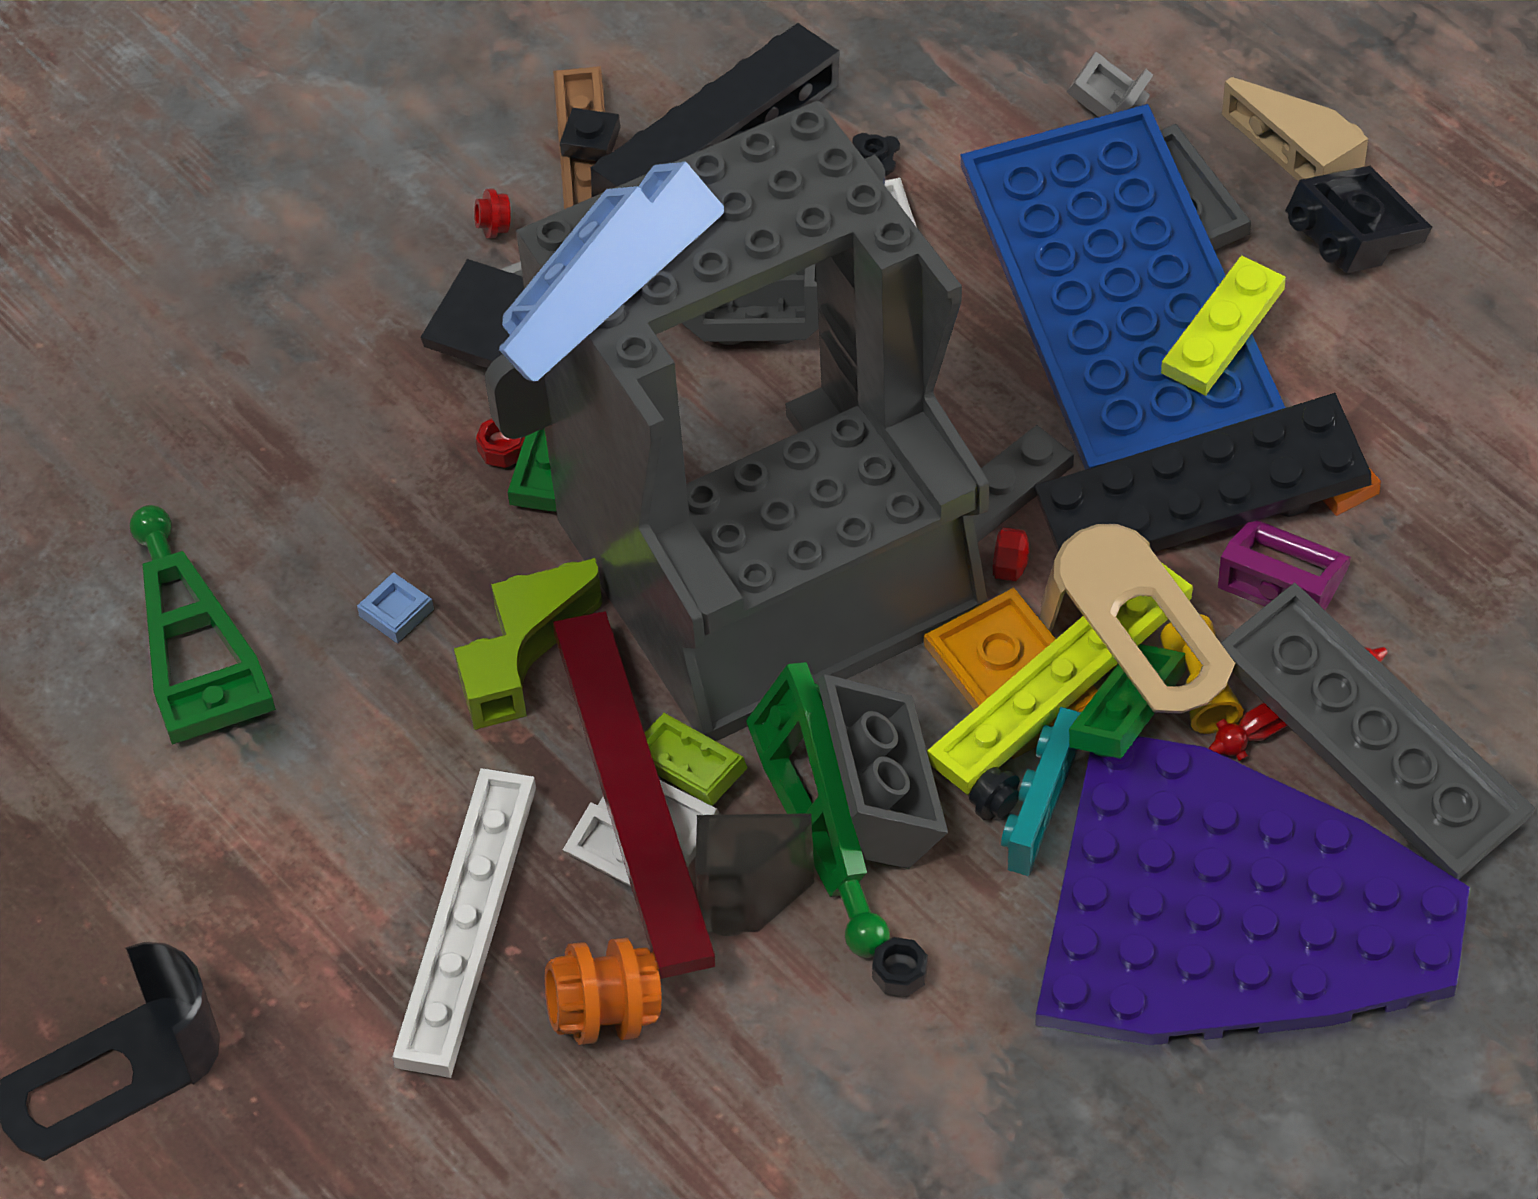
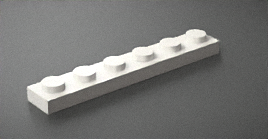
M480 769L392 1056L394 1066L397 1069L448 1078L452 1076L536 791L533 776Z

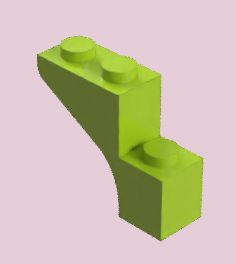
M595 558L581 562H567L557 568L530 575H516L506 581L491 584L496 615L503 636L491 639H477L468 645L454 648L459 679L474 730L527 717L522 690L524 678L533 662L557 643L554 635L553 621L592 614L602 604L599 571Z

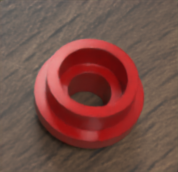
M485 189L482 199L475 200L474 221L476 228H483L486 238H496L498 233H508L511 220L508 195L497 194L495 189Z

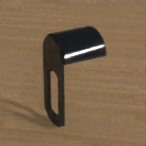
M142 942L126 947V952L146 1004L0 1079L1 1127L3 1132L20 1151L46 1161L191 1083L194 1085L209 1073L219 1054L220 1034L198 968L183 951L166 943ZM111 1049L123 1053L130 1061L133 1077L132 1083L48 1128L37 1124L29 1115L26 1106L28 1092Z

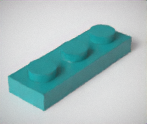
M1061 707L1053 727L1045 725L1042 729L1036 749V757L1041 758L1036 771L1027 769L1019 792V801L1024 803L1018 816L1014 814L1008 816L1002 834L1001 846L1008 848V871L1030 876L1078 750L1071 748L1069 745V728L1081 712Z

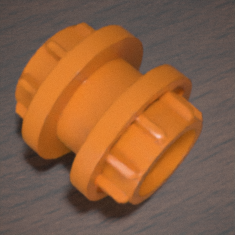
M628 938L611 939L607 946L606 956L593 958L585 942L568 944L565 955L551 959L545 968L546 1005L553 1030L559 1035L573 1034L578 1045L596 1043L600 1026L615 1025L617 1036L621 1040L638 1038L642 1026L655 1023L661 1013V983L653 953L646 947L633 948Z

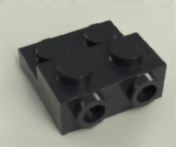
M1371 166L1299 180L1285 210L1293 229L1302 231L1319 245V252L1326 262L1334 263L1346 274L1382 266L1390 250L1425 243L1432 229V226Z

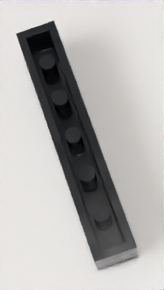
M799 23L781 35H776L767 45L748 58L740 60L734 68L714 82L707 83L698 93L681 105L671 108L665 116L651 126L637 132L628 142L609 155L601 157L595 165L590 167L592 197L603 193L606 189H613L647 174L654 165L673 163L820 100L838 87L840 51Z

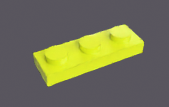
M1241 255L1162 360L1161 373L1206 396L1284 291L1286 277Z

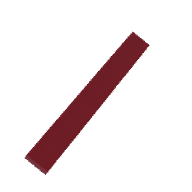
M603 611L553 621L555 639L650 951L653 953L658 966L660 979L715 967V953L607 613Z

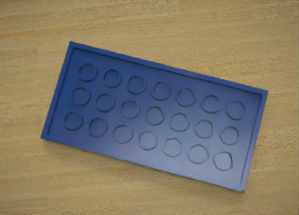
M1149 104L960 154L961 169L1085 470L1285 408L1252 334L1206 396L1161 373L1162 360L1226 275Z

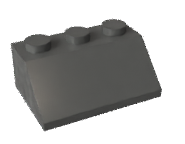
M823 674L817 681L851 819L863 857L866 860L909 869L948 833L913 697Z

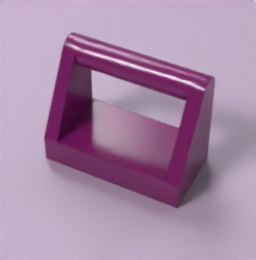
M1256 520L1248 522L1229 541L1222 553L1218 588L1265 607L1295 582L1316 603L1326 610L1347 572L1351 557ZM1255 542L1325 570L1320 576H1317L1251 549Z

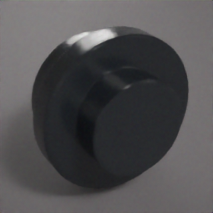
M998 767L987 770L977 780L969 794V801L976 806L975 813L983 820H990L995 816L998 818L1006 816L1019 800V791L1017 790L1020 783L1019 777L1012 771L1003 772Z

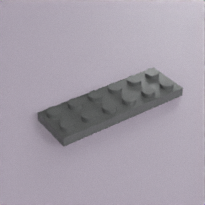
M1295 582L1220 642L1235 662L1232 672L1432 864L1459 880L1524 824L1535 810V807Z

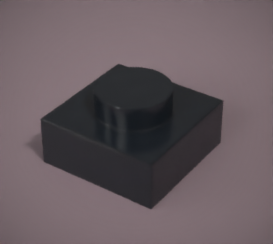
M572 108L560 140L561 156L598 161L601 157L612 153L621 128L619 114Z

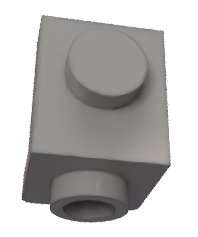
M1095 52L1079 72L1067 93L1095 115L1101 117L1144 105L1150 96L1144 88L1154 74L1145 69L1133 80L1099 53Z

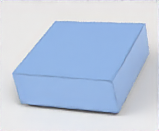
M394 572L357 605L359 617L397 644L434 610L430 597Z

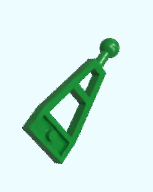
M146 505L136 510L132 515L130 532L138 543L147 546L152 561L143 563L142 566L153 691L171 744L173 745L276 710L273 697L256 654L184 551L172 554L167 541L172 529L168 513L158 506ZM180 579L195 600V603L164 613L162 584ZM211 624L238 664L172 685L167 639Z
M807 662L787 664L750 714L746 723L763 769L830 897L841 896L850 920L845 928V941L848 948L857 956L871 958L874 957L875 948L890 939V930L886 921L881 916L870 911L860 885V881L867 874V870L851 819L819 686L814 683ZM803 738L819 795L813 804L789 760V756Z

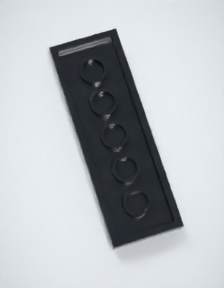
M1332 393L1035 485V489L1057 552H1059L1062 544L1077 531L1096 524H1119L1135 530L1150 543L1149 547L1151 550L1156 552L1248 522L1370 486L1372 482L1371 471L1336 393Z

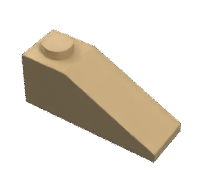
M1235 77L1225 81L1222 115L1297 181L1365 166L1368 138L1357 125L1348 122L1337 111Z

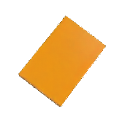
M1013 587L925 634L924 647L975 710L1056 639ZM1093 685L1067 709L1082 712L1098 690ZM1056 718L1048 726L1053 727ZM1042 730L1012 756V759L1037 747Z

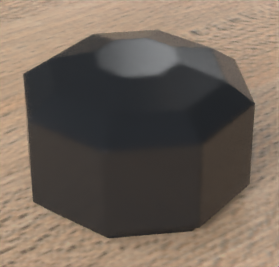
M892 937L875 948L872 979L885 994L908 997L925 986L928 955L915 940Z

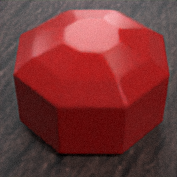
M491 418L481 423L476 436L477 450L486 464L506 468L517 463L525 437L517 439L505 437Z
M1003 527L997 535L993 559V576H995V579L1017 581L1024 573L1028 563V537L1024 530Z

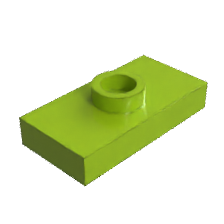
M663 713L644 732L658 776L711 806L747 770L743 756L666 713Z

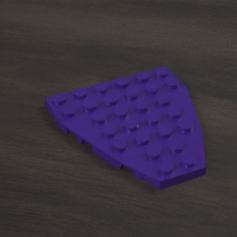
M1137 736L1121 759L1111 756L1102 757L1093 752L1089 754L1036 1010L1035 1025L1152 1046L1168 1044L1169 1036L1203 1033L1204 1040L1223 1038L1224 1030L1257 1027L1258 1034L1328 1027L1350 1022L1352 1014L1383 1007L1385 1013L1407 1008L1409 1004L1415 1001L1433 1002L1454 997L1458 981L1470 887L1365 821L1206 747Z

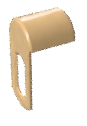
M1096 524L1077 531L1062 544L1054 560L1041 600L1040 620L1052 633L1066 591L1153 712L1184 713L1207 705L1226 687L1235 662L1149 547L1150 543L1137 531L1119 524ZM1138 596L1153 597L1202 664L1199 675L1193 681L1179 687L1166 686L1116 617L1120 607L1125 602Z

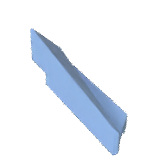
M687 162L657 164L650 169L639 186L606 189L503 314L502 326L510 336L500 345L499 351L525 379L533 382L538 381L724 213L723 205Z

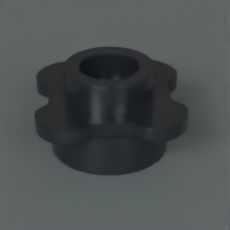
M859 133L853 137L852 144L864 159L872 155L877 156L884 166L885 177L895 170L894 153L900 149V142L896 137H883L876 134L869 135L868 133Z

